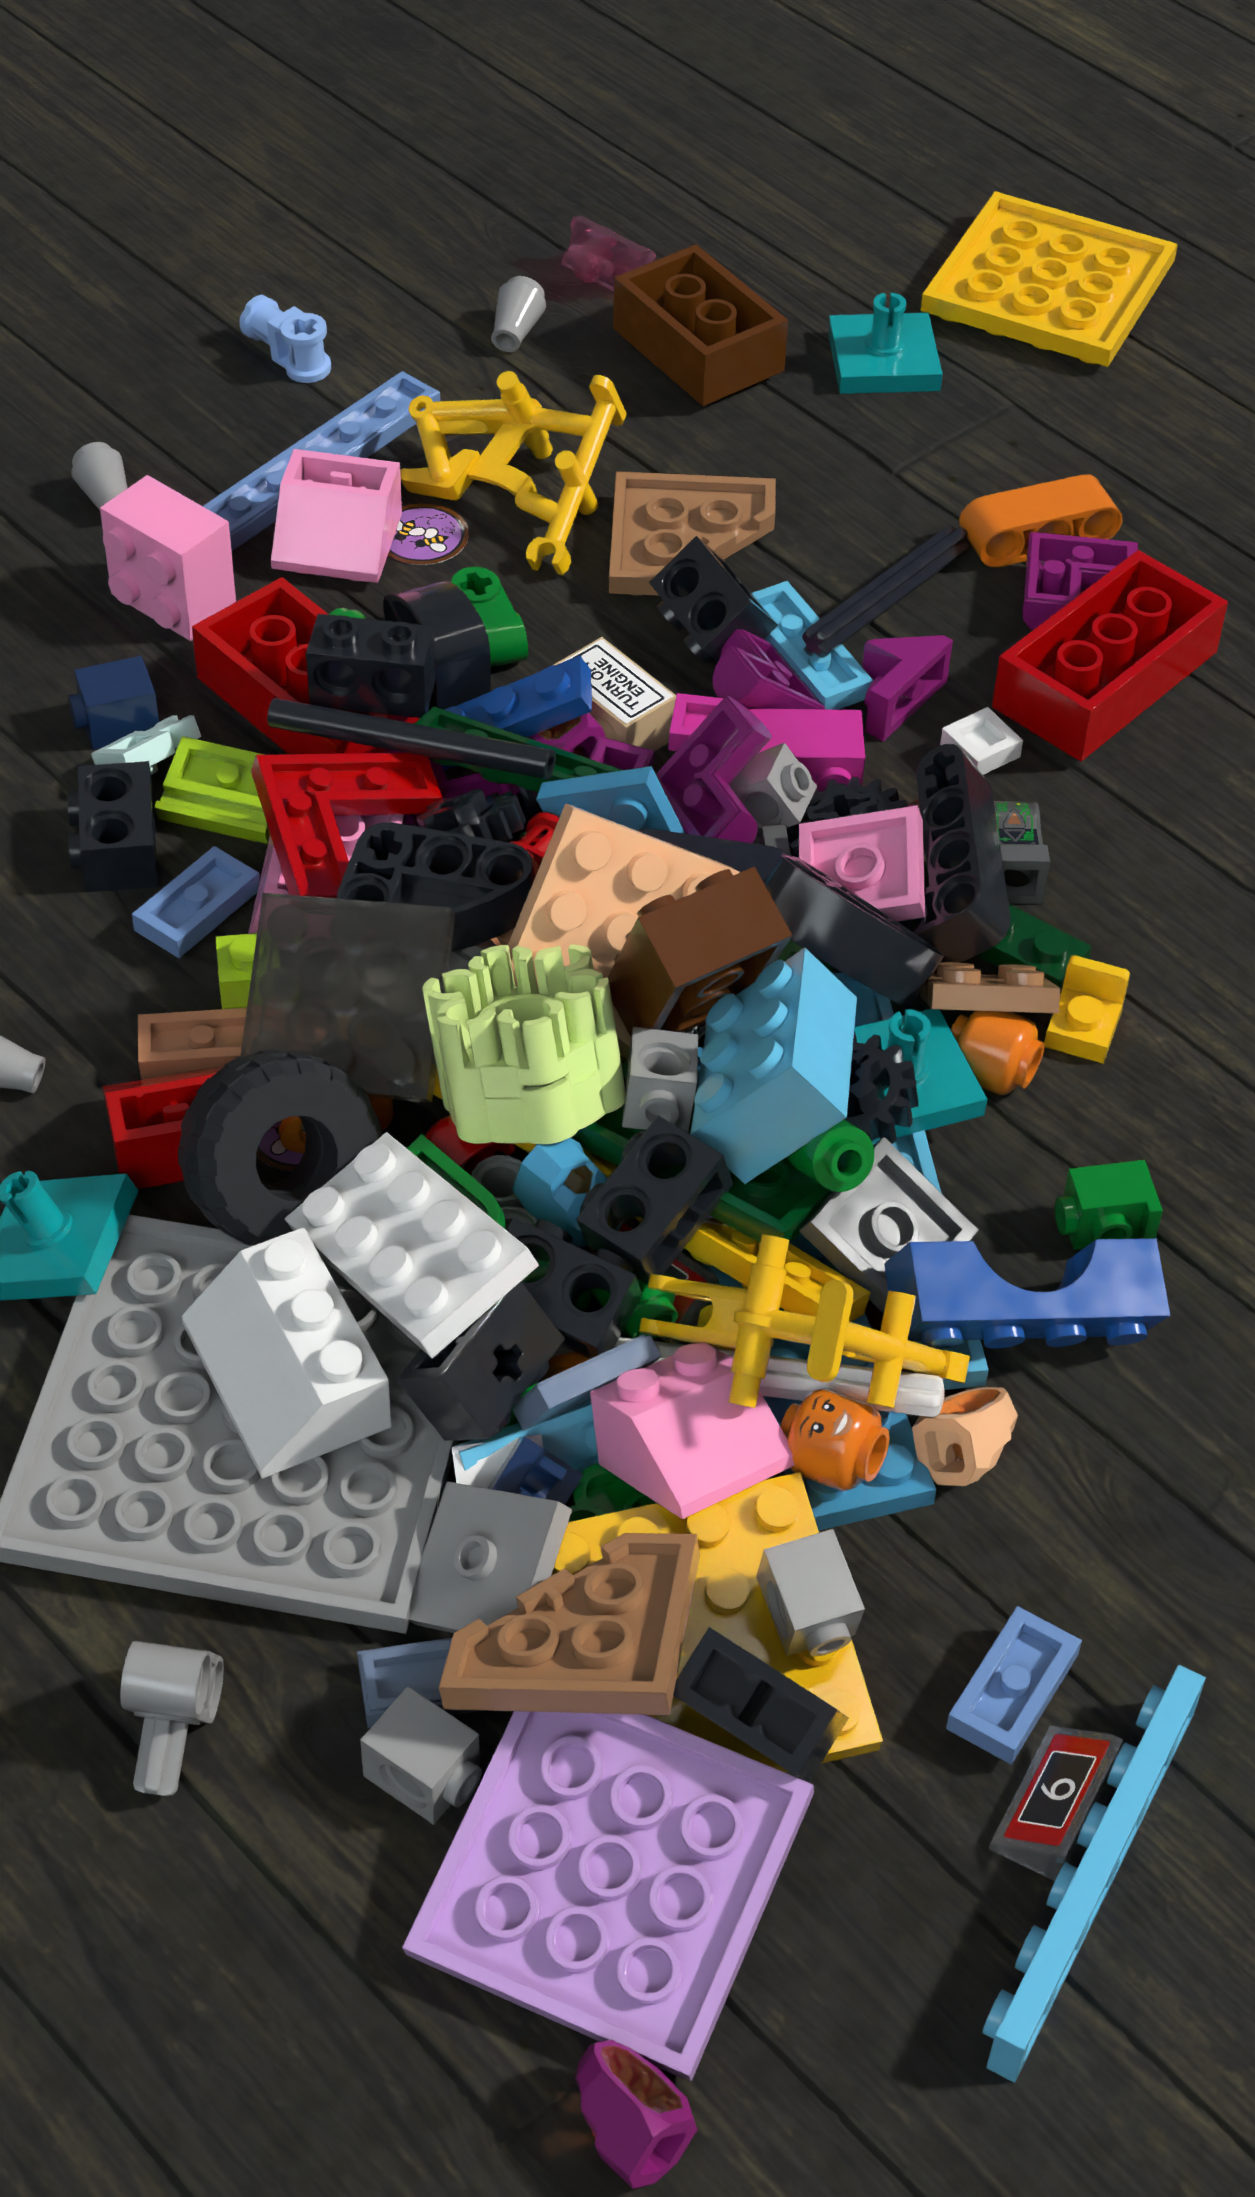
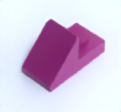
M944 635L872 639L865 643L862 668L873 679L864 700L865 706L868 707L865 726L866 733L884 742L947 683L952 639Z

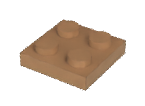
M941 962L937 966V973L932 974L920 992V997L931 1009L1059 1013L1060 988L1046 979L1044 972L1036 971L1035 966L1005 964L999 965L998 975H981V970L974 969V964Z

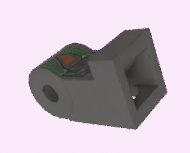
M994 801L1004 871L1017 870L1026 874L1030 879L1028 884L1021 887L1006 885L1008 903L1043 904L1050 857L1048 845H1043L1039 805L1037 802Z

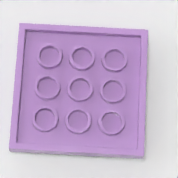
M514 1711L402 1948L409 1957L597 2041L614 2040L623 2044L656 2067L691 2082L813 1797V1784L647 1715Z

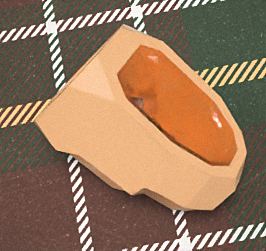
M995 1387L966 1390L944 1398L943 1406L938 1416H919L912 1427L917 1460L928 1468L935 1483L938 1485L967 1486L978 1481L983 1474L996 1465L1004 1445L1012 1439L1011 1432L1018 1417L1008 1392L1004 1388Z

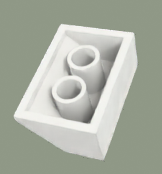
M304 1227L241 1250L182 1315L183 1326L262 1479L391 1428L388 1377Z

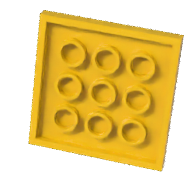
M995 191L923 292L920 311L939 316L946 321L960 322L983 329L992 335H1003L1023 341L1039 349L1052 350L1076 357L1085 363L1108 367L1175 261L1178 244Z
M801 1472L763 1480L684 1519L679 1518L660 1504L655 1503L568 1522L551 1576L564 1568L574 1575L602 1559L601 1547L624 1533L697 1534L700 1559L677 1678L710 1627L849 1717L821 1764L880 1749L883 1739L852 1640L845 1647L822 1656H811L808 1650L786 1656L756 1577L764 1549L819 1533ZM674 1696L670 1715L651 1716L779 1771L789 1772Z

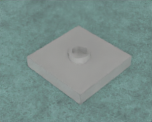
M447 1481L421 1558L408 1619L409 1622L417 1626L455 1633L477 1619H480L488 1626L517 1609L516 1596L551 1576L572 1509L559 1501Z

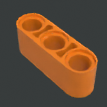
M1088 474L985 495L974 499L961 512L959 527H963L967 531L966 537L986 566L1002 567L1027 560L1029 532L1111 539L1120 530L1123 519L1121 512L1098 479Z

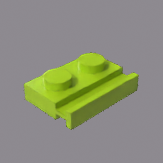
M182 736L163 783L164 792L161 800H157L154 806L158 819L268 844L270 832L251 774L255 756L265 754Z

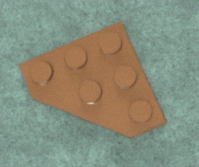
M616 471L609 593L630 594L634 596L658 595L649 582L695 536L699 537L720 557L726 559L773 531L775 523L776 479Z
M624 1533L601 1547L602 1559L572 1575L564 1568L516 1596L518 1608L488 1626L480 1619H477L455 1632L439 1685L443 1709L670 1715L700 1559L697 1534Z

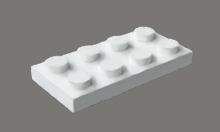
M387 1132L372 1145L361 1150L352 1162L321 1188L313 1191L299 1207L284 1218L293 1231L304 1227L320 1257L431 1358L435 1357L539 1266L523 1243Z

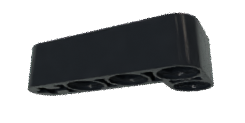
M944 744L937 746L925 755L916 773L930 885L924 888L925 917L897 922L938 949L944 955L941 962L961 963L999 944L1010 928L1011 917L992 788L987 779L960 747L955 744Z

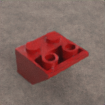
M224 1066L102 1087L119 1174L127 1173L137 1189L184 1181L182 1170L178 1163V1146L180 1145L181 1124L186 1109H189L197 1095V1090L208 1077L211 1078Z

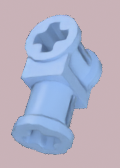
M265 295L256 296L246 304L240 316L239 326L241 332L247 337L257 341L262 340L268 344L272 360L286 369L290 379L301 383H312L322 380L329 375L331 361L330 357L324 353L323 339L327 334L326 321L321 316L313 313H304L295 306L283 312L279 309L276 301Z

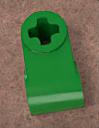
M467 567L459 570L453 575L451 583L458 586L465 593L483 621L490 645L491 668L525 661L528 656V641L525 627L518 612L514 611L498 576L494 572L482 567Z

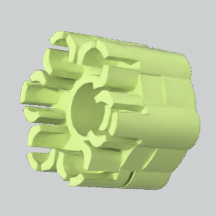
M571 944L568 948L570 965L564 966L560 946L538 951L534 962L531 949L516 946L512 949L517 987H515L508 945L493 946L480 951L481 956H474L469 961V970L457 969L442 973L445 993H441L438 979L432 977L424 983L422 990L443 1105L450 1112L451 1119L457 1129V1134L463 1141L469 1143H558L572 1137L578 1130L589 1126L605 1114L617 1110L625 1103L626 1091L608 977L603 978L602 973L594 970L591 950L587 947Z

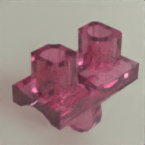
M583 216L572 217L570 225L572 231L571 241L563 255L561 264L573 270L578 279L587 283L594 281L614 292V277L655 261L656 255L654 251L618 235L605 226H601Z

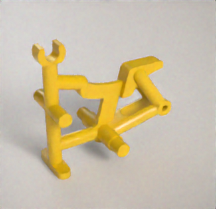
M512 371L503 372L497 378L501 399L433 402L430 397L424 395L414 398L409 404V413L417 424L428 467L400 469L401 482L406 490L414 494L458 500L463 496L473 480H479L509 491L515 495L517 507L550 523L545 537L533 539L527 547L526 559L531 568L538 570L542 559L546 555L555 554L552 559V565L557 574L564 575L571 564V556L565 543L577 511L579 510L581 514L589 515L598 508V501L590 487L589 480L611 424L621 426L627 415L613 382L602 375L593 376L589 388L596 404L591 416L542 408V405L536 399L530 397L526 387L520 383L517 375ZM548 431L583 436L576 456L573 452L566 450L560 452L555 458V465L565 483L558 503L538 494L537 488L530 476L515 467L507 465L523 442L531 450L535 458H548L553 450L549 441ZM495 434L481 455L475 450L462 449L453 457L450 455L445 437L452 435Z
M770 1235L761 1236L756 1264H752L747 1289L650 1274L648 1288L711 1302L712 1305L701 1309L698 1327L641 1318L638 1332L689 1343H707L716 1349L735 1351L730 1371L734 1374L728 1403L756 1408L761 1379L766 1377L774 1338L809 1344L807 1372L812 1379L817 1381L830 1382L834 1380L839 1372L842 1355L851 1359L874 1363L866 1403L894 1408L902 1369L912 1370L914 1373L936 1375L943 1379L965 1384L970 1356L935 1349L908 1340L916 1299L914 1295L888 1291L880 1331L849 1322L854 1292L848 1283L837 1279L830 1280L823 1286L816 1316L779 1310L787 1270H784V1264L789 1245L788 1239Z

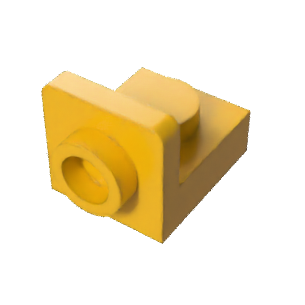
M1076 955L1071 956L1060 993L1059 1013H1053L1046 1031L1045 1047L1104 1064L1122 1013L1130 972L1103 962Z

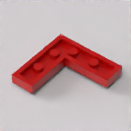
M410 753L256 755L251 768L253 781L295 913L339 911L336 902L337 891L349 860L334 816L423 814L428 810V805L442 799L429 758Z

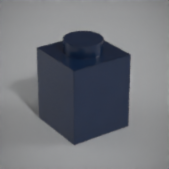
M142 656L74 670L77 694L68 695L70 712L75 728H86L93 750L103 748L135 731H146L159 722L156 693Z

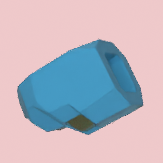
M568 1138L553 1144H537L521 1163L512 1190L524 1208L537 1220L548 1221L565 1230L572 1236V1244L588 1247L576 1219L580 1215L581 1204L588 1192L595 1185L605 1183L608 1178L585 1155L581 1144L572 1138ZM622 1222L618 1225L616 1231L619 1230L620 1226L622 1225Z

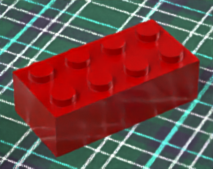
M1137 550L999 656L992 707L1082 762L1217 652L1228 601L1142 551Z
M283 577L192 626L197 678L287 754H350L389 751V749L283 730L268 725V708L274 698L310 704L306 651L317 614L329 615ZM344 710L413 724L420 719L415 717Z

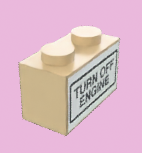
M603 637L553 664L557 665L580 655L591 669L592 712H589V714L601 725L606 738L653 751L669 743V731L676 695Z

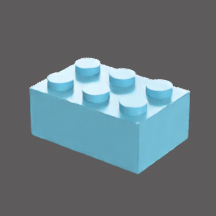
M803 948L785 962L783 960L774 961L760 973L756 982L736 996L734 994H727L719 999L706 1017L707 1026L703 1052L700 1057L701 1066L698 1087L694 1097L695 1107L691 1135L723 1154L728 1169L744 1184L809 1143L817 1135L847 1118L857 997L806 948Z

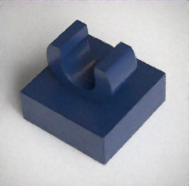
M523 1436L517 1440L488 1489L559 1501L565 1505L583 1474Z

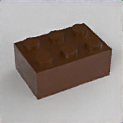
M697 244L614 277L613 329L702 406L785 371L788 319Z
M755 866L736 875H733L730 869L721 870L702 880L695 887V893L675 901L672 895H665L646 904L637 912L638 918L632 930L625 936L626 942L621 952L614 958L615 964L608 976L612 1002L631 1037L633 1027L685 1032L706 1022L710 1009L719 999L727 994H734L735 996L756 982L760 973L778 959L791 939L792 933Z

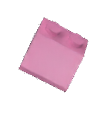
M693 1343L682 1346L675 1351L674 1355L647 1367L626 1371L617 1380L590 1392L599 1465L681 1519L794 1466L795 1463L792 1459L793 1454L789 1449L787 1438L760 1390L756 1408L728 1403L734 1374L730 1372L733 1358L707 1343Z

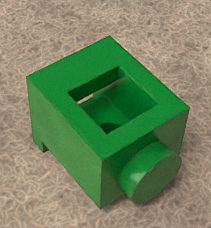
M1145 1160L1070 1168L1063 1196L1056 1197L1055 1218L1058 1230L1061 1235H1069L1074 1250L1084 1249L1096 1239H1156L1163 1212Z

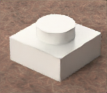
M986 707L943 727L940 745L955 744L960 747L983 775L1021 757L1023 740L991 709Z

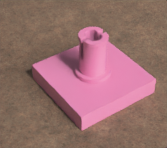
M918 805L799 824L800 859L821 870L895 921L925 917L923 820Z

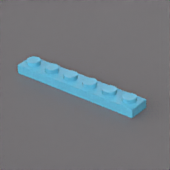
M1179 1664L1167 1689L1164 1690L1153 1685L1142 1706L1136 1726L1146 1731L1138 1747L1136 1748L1125 1742L1114 1762L1107 1784L1117 1788L1109 1806L1106 1807L1095 1802L1084 1822L1077 1844L1087 1848L1078 1868L1065 1862L1054 1882L1046 1905L1057 1911L1047 1931L1034 1925L1023 1944L1015 1968L1025 1973L1016 1994L1013 1995L1002 1989L985 2022L982 2033L994 2039L986 2068L1014 2083L1195 1713L1206 1677Z

